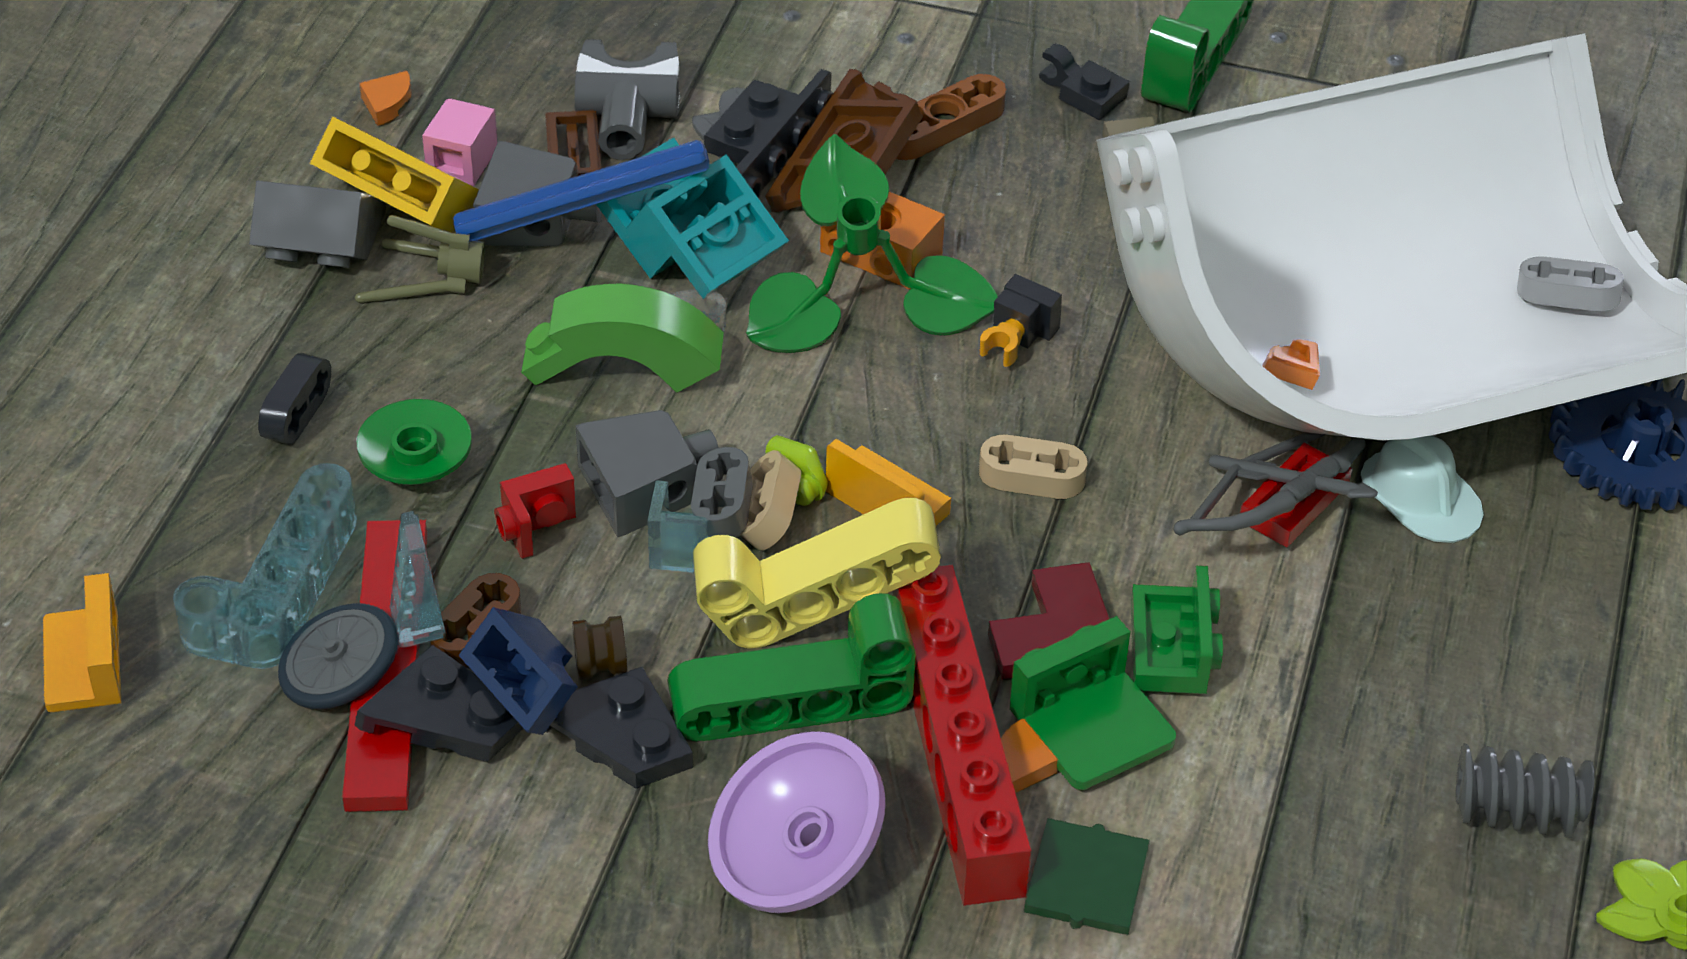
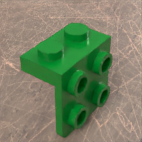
M1118 616L1095 626H1085L1066 639L1045 648L1033 649L1021 659L1014 661L1009 710L1018 721L1022 718L1025 719L1057 757V769L1072 787L1079 790H1085L1171 750L1175 745L1176 731L1125 672L1131 631Z

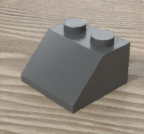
M256 180L249 245L266 248L265 258L297 262L298 252L318 254L317 264L349 268L350 258L368 259L386 211V202L362 192Z

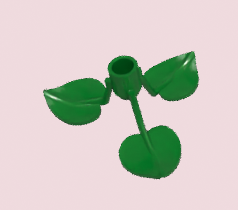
M833 134L812 158L805 172L800 190L802 208L814 223L821 226L837 224V240L833 243L834 250L823 282L816 288L814 282L809 277L795 272L778 273L766 279L757 288L751 299L746 335L753 344L780 353L804 352L825 343L835 333L841 320L839 306L831 299L825 297V295L832 287L843 254L847 251L853 255H865L875 249L877 245L882 247L901 284L910 288L904 297V312L912 324L921 331L932 335L948 336L967 330L994 313V301L998 295L992 285L975 269L958 259L948 256L937 255L923 258L915 268L914 278L909 276L890 242V233L881 230V210L884 208L889 196V184L885 174L872 160L858 153L838 135Z

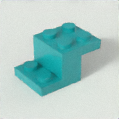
M673 137L643 156L669 149L679 144ZM727 154L711 163L707 171L596 204L650 279L677 263L702 299L773 255L789 242L786 235Z

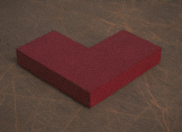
M1090 562L1034 569L1032 571L1031 584L1041 614L989 621L988 637L1001 679L1012 678L1014 661L1021 659L1029 651L1048 647L1072 636L1076 631L1085 626H1095L1109 619Z

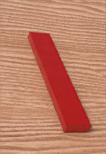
M426 520L367 521L360 603L376 606L392 618L398 632V648L393 663L383 678L368 692L351 701L342 795L344 812L408 810L413 746L411 738L413 733L376 724L372 734L361 731L354 725L358 709L419 657L427 548Z

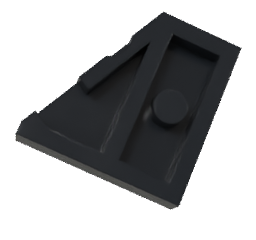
M434 645L429 647L359 708L354 725L361 731L372 734L376 724L413 733L411 738L412 744L433 749L448 748L455 751L458 755L485 762L492 759L524 729L476 674Z
M643 667L575 690L546 730L547 733L550 729L555 728L575 741V748L578 753L594 763L607 765L612 770L613 775L636 789L693 768V752L681 731L677 729L674 719Z

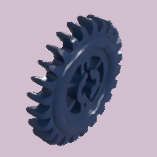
M1663 379L1653 381L1649 387L1639 384L1556 405L1551 413L1550 422L1552 425L1548 434L1551 442L1554 443V455L1559 460L1565 461L1563 468L1568 474L1580 475L1578 483L1587 489L1594 486L1599 488L1597 496L1603 499H1608L1614 495L1618 497L1619 505L1628 507L1635 501L1638 502L1643 510H1652L1654 503H1658L1664 510H1674L1677 502L1687 507V401L1682 399L1685 380L1681 379L1670 392L1664 391ZM1669 454H1679L1681 456L1674 461Z

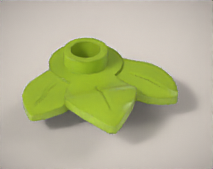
M1630 859L1615 864L1613 866V878L1623 898L1600 910L1596 914V921L1609 931L1628 939L1649 941L1663 937L1673 947L1687 950V860L1678 862L1669 870L1659 863L1647 859Z

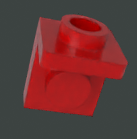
M566 463L500 482L502 506L494 509L497 528L504 542L513 541L521 559L533 556V530L554 526L560 522L576 518L574 477Z

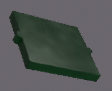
M1047 818L1024 905V913L1069 922L1070 927L1073 929H1080L1083 925L1129 935L1150 840L1106 831L1101 824L1088 827Z

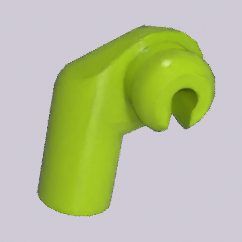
M780 435L772 437L766 445L765 452L779 451L801 470L795 503L807 506L814 500H821L825 495L828 482L815 448Z

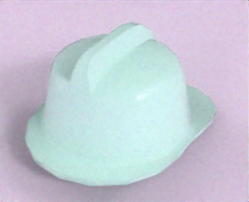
M1433 435L1413 439L1388 440L1382 447L1381 452L1376 453L1364 463L1361 471L1362 482L1377 490L1378 495L1374 498L1380 501L1405 527L1416 535L1434 542L1454 543L1468 539L1479 529L1484 515L1481 500L1473 489L1456 473L1453 453L1443 440Z

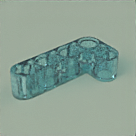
M331 463L318 464L307 469L300 476L243 583L212 576H198L184 581L177 587L173 595V602L182 645L188 652L197 656L251 668L266 669L279 664L281 655L289 644L290 639L306 624L356 526L357 516L350 473L344 467Z

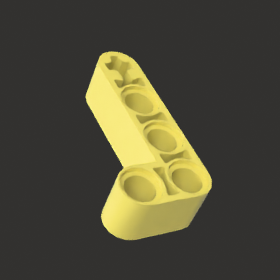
M902 498L761 561L736 537L715 535L705 538L697 544L693 551L697 603L702 611L737 646L747 649L768 646L850 610L857 601L865 596L876 593H889L935 571L940 564L941 555L934 513L931 506L924 500Z

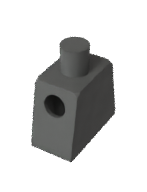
M498 141L473 206L474 208L577 177V163L569 157ZM595 204L477 241L485 242V245L559 246L565 240L572 219L599 223L602 212Z
M662 410L576 425L578 467L617 538L691 505L699 460L707 452L719 448L717 440L710 429L682 437L669 413Z

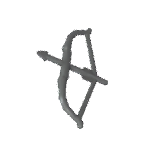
M1305 432L1243 459L1212 455L1208 460L1209 465L1216 469L1226 470L1227 473L1190 519L1176 522L1173 530L1175 534L1181 536L1191 531H1235L1258 525L1277 515L1292 511L1297 503L1317 489L1347 495L1349 498H1374L1378 495L1377 490L1365 483L1358 485L1354 482L1333 478L1338 473L1348 471L1353 461L1363 452L1365 438L1351 437V440L1344 447L1330 456L1317 461V463L1310 466L1304 472L1280 468L1275 463L1265 461L1327 434ZM1238 476L1254 480L1269 479L1286 483L1281 487L1280 491L1250 511L1230 517L1205 519Z

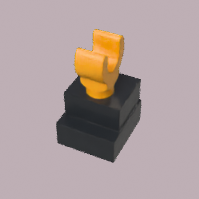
M1014 274L994 301L993 327L987 328L980 337V356H986L989 350L994 347L1004 348L1003 366L1009 367L1015 363L1018 357L1019 345L1028 349L1037 337L1050 341L1060 329L1062 294L1018 274Z

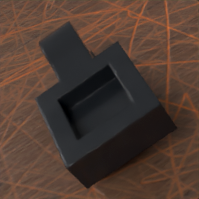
M1054 43L1042 53V58L1051 63L1039 73V78L1050 86L1060 88V100L1100 121L1128 96L1129 80L1091 60H1088L1080 67L1072 53L1063 45Z

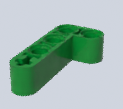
M1190 0L1177 20L1159 15L1152 26L1147 41L1141 86L1142 98L1191 112L1246 26L1254 0Z
M887 593L865 596L850 609L848 615V638L697 658L684 661L675 666L668 675L667 683L676 726L685 739L709 741L893 714L905 708L912 699L916 653L901 601L896 596Z

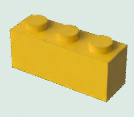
M333 116L310 162L311 165L435 228L451 233H456L453 221L454 215L474 208L473 204L479 191L478 188Z

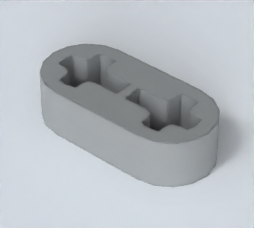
M1533 257L1523 261L1520 265L1517 292L1522 299L1539 305L1589 311H1607L1619 305L1624 278L1617 268L1603 263L1553 257Z

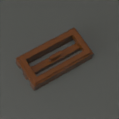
M583 110L545 113L548 152L558 155L556 125L566 124L569 158H572L577 163L578 176L600 170L601 162L596 111ZM586 123L590 161V167L580 168L577 124Z

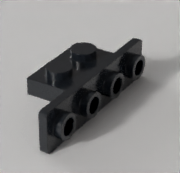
M820 69L800 94L754 79L704 135V146L707 153L718 157H723L727 154L732 162L738 163L736 166L737 170L759 198L762 190L771 179L779 176L786 162L793 155L834 93L831 92V72Z

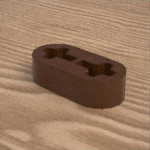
M488 573L474 579L431 623L429 630L430 646H436L458 663L469 668L460 658L459 654L491 609L495 607L521 614L520 588L517 582L510 576L501 573ZM487 602L488 606L484 609L483 603ZM466 634H468V640L462 639Z

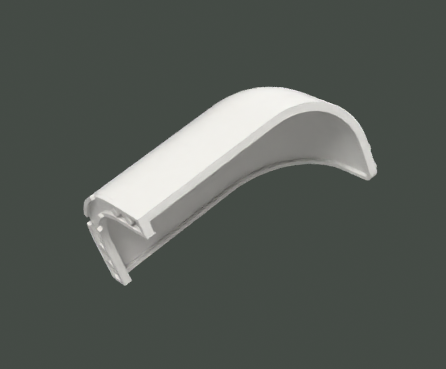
M1585 34L1547 40L1212 112L1096 140L1118 252L1128 287L1142 318L1163 349L1201 387L1226 404L1257 419L1309 433L1375 440L1413 439L1687 373V284L1680 281L1677 277L1665 279L1657 272L1659 261L1646 246L1637 230L1627 232L1616 210L1620 209L1623 201L1615 183L1607 155ZM1533 257H1553L1611 265L1623 274L1621 301L1617 307L1607 311H1589L1530 303L1522 299L1517 292L1520 265L1523 261ZM1297 339L1318 344L1320 377L1313 390L1280 380L1262 366L1273 346H1290L1292 341Z

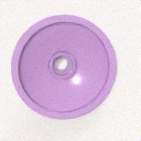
M804 732L790 735L758 751L732 776L722 791L713 811L709 827L708 849L711 865L719 882L743 904L756 910L772 913L802 910L835 894L864 865L877 842L882 828L885 813V793L882 779L876 766L852 741L827 732Z

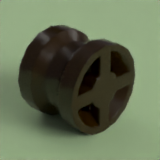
M621 616L608 617L603 624L591 625L585 619L572 621L578 680L591 679L596 672L609 671L614 676L628 672Z

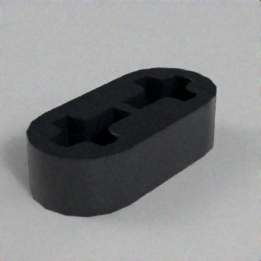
M302 352L297 353L292 358L262 404L258 420V431L261 437L287 445L296 442L327 395L332 376L330 361Z

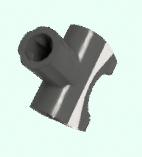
M586 39L577 63L575 111H596V116H601L598 139L600 149L613 159H632L643 150L647 118L677 119L679 107V60L676 42H661V45L657 46L655 52L649 57L639 61L628 62L611 57L605 51L602 39Z

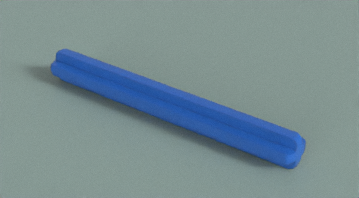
M691 141L456 213L453 217L455 232L470 235V240L477 241L707 171L710 167L709 156L702 141Z

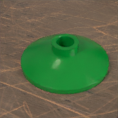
M408 399L386 405L371 414L360 427L356 442L358 456L362 464L375 476L398 484H423L441 479L459 468L470 453L472 436L467 420L453 407L434 400Z

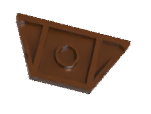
M849 69L765 195L771 211L781 212L802 206L800 190L808 165L821 146L833 134L838 135L852 149L872 160L886 176L923 117L917 101L903 93L892 92L891 87L880 81L872 86L865 82L859 70Z

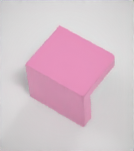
M447 99L422 135L425 162L474 186L490 162L497 145L495 109Z

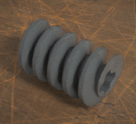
M1463 743L1457 769L1456 804H1459L1462 821L1465 824H1470L1477 808L1481 807L1484 808L1488 827L1495 828L1502 812L1509 811L1515 831L1521 830L1528 814L1535 815L1539 834L1546 835L1553 818H1559L1564 837L1572 838L1579 821L1585 822L1590 812L1595 782L1594 765L1591 760H1585L1575 775L1571 759L1560 756L1555 761L1551 771H1549L1545 755L1534 753L1524 769L1520 752L1512 749L1505 753L1500 765H1498L1495 750L1490 746H1483L1473 762L1469 745Z

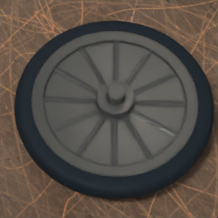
M363 603L337 606L315 616L293 635L281 655L278 666V679L284 694L295 704L310 709L334 708L359 698L383 678L393 663L398 648V632L395 623L382 609Z

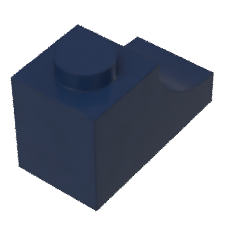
M493 607L459 654L460 658L529 733L543 735L578 688L564 668L573 655L538 618Z

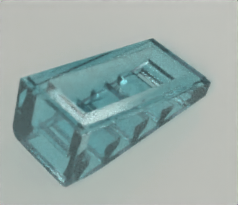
M414 511L401 513L390 599L391 617L398 632V645L400 647L444 638L443 634L446 633L418 514L414 515Z

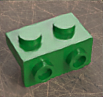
M1195 566L1192 587L1133 584L1131 594L1133 682L1141 691L1207 694L1211 669H1221L1223 636L1222 633H1212V624H1218L1220 590L1219 588H1209L1208 566Z

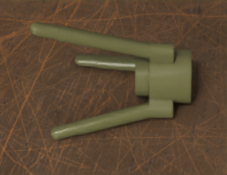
M391 215L387 219V223L390 226L441 243L440 246L385 238L381 242L383 248L438 258L437 273L439 275H447V279L359 292L355 295V300L358 303L440 292L465 293L467 283L481 284L485 262V242L470 240V235L451 233Z

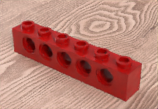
M953 565L938 566L929 575L893 590V596H896L901 601L916 653L914 689L911 700L963 906L1026 898L1031 858L1029 840Z

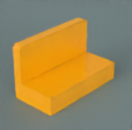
M838 439L833 440L827 446L826 478L828 485L826 492L861 514H866L902 498H917L928 503L934 513L936 526L950 514L951 497L865 446L861 445L855 450Z
M109 573L84 576L85 609L50 613L43 617L44 702L48 712L121 704L118 611Z

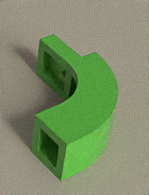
M630 284L592 285L567 292L554 299L551 322L539 324L528 334L525 342L526 348L521 373L534 385H538L585 359L598 356H618L647 366L678 393L720 370L724 332L699 309L669 293Z

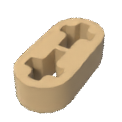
M997 435L986 440L980 449L979 476L991 488L1048 498L1067 499L1079 494L1085 486L1087 457L1082 450L1074 445L1014 435ZM1001 460L1010 461L1009 464H1000ZM1056 469H1064L1066 473H1058Z
M776 450L766 453L751 468L753 488L748 523L740 536L758 550H766L773 546L788 529L792 520L801 478L799 467Z

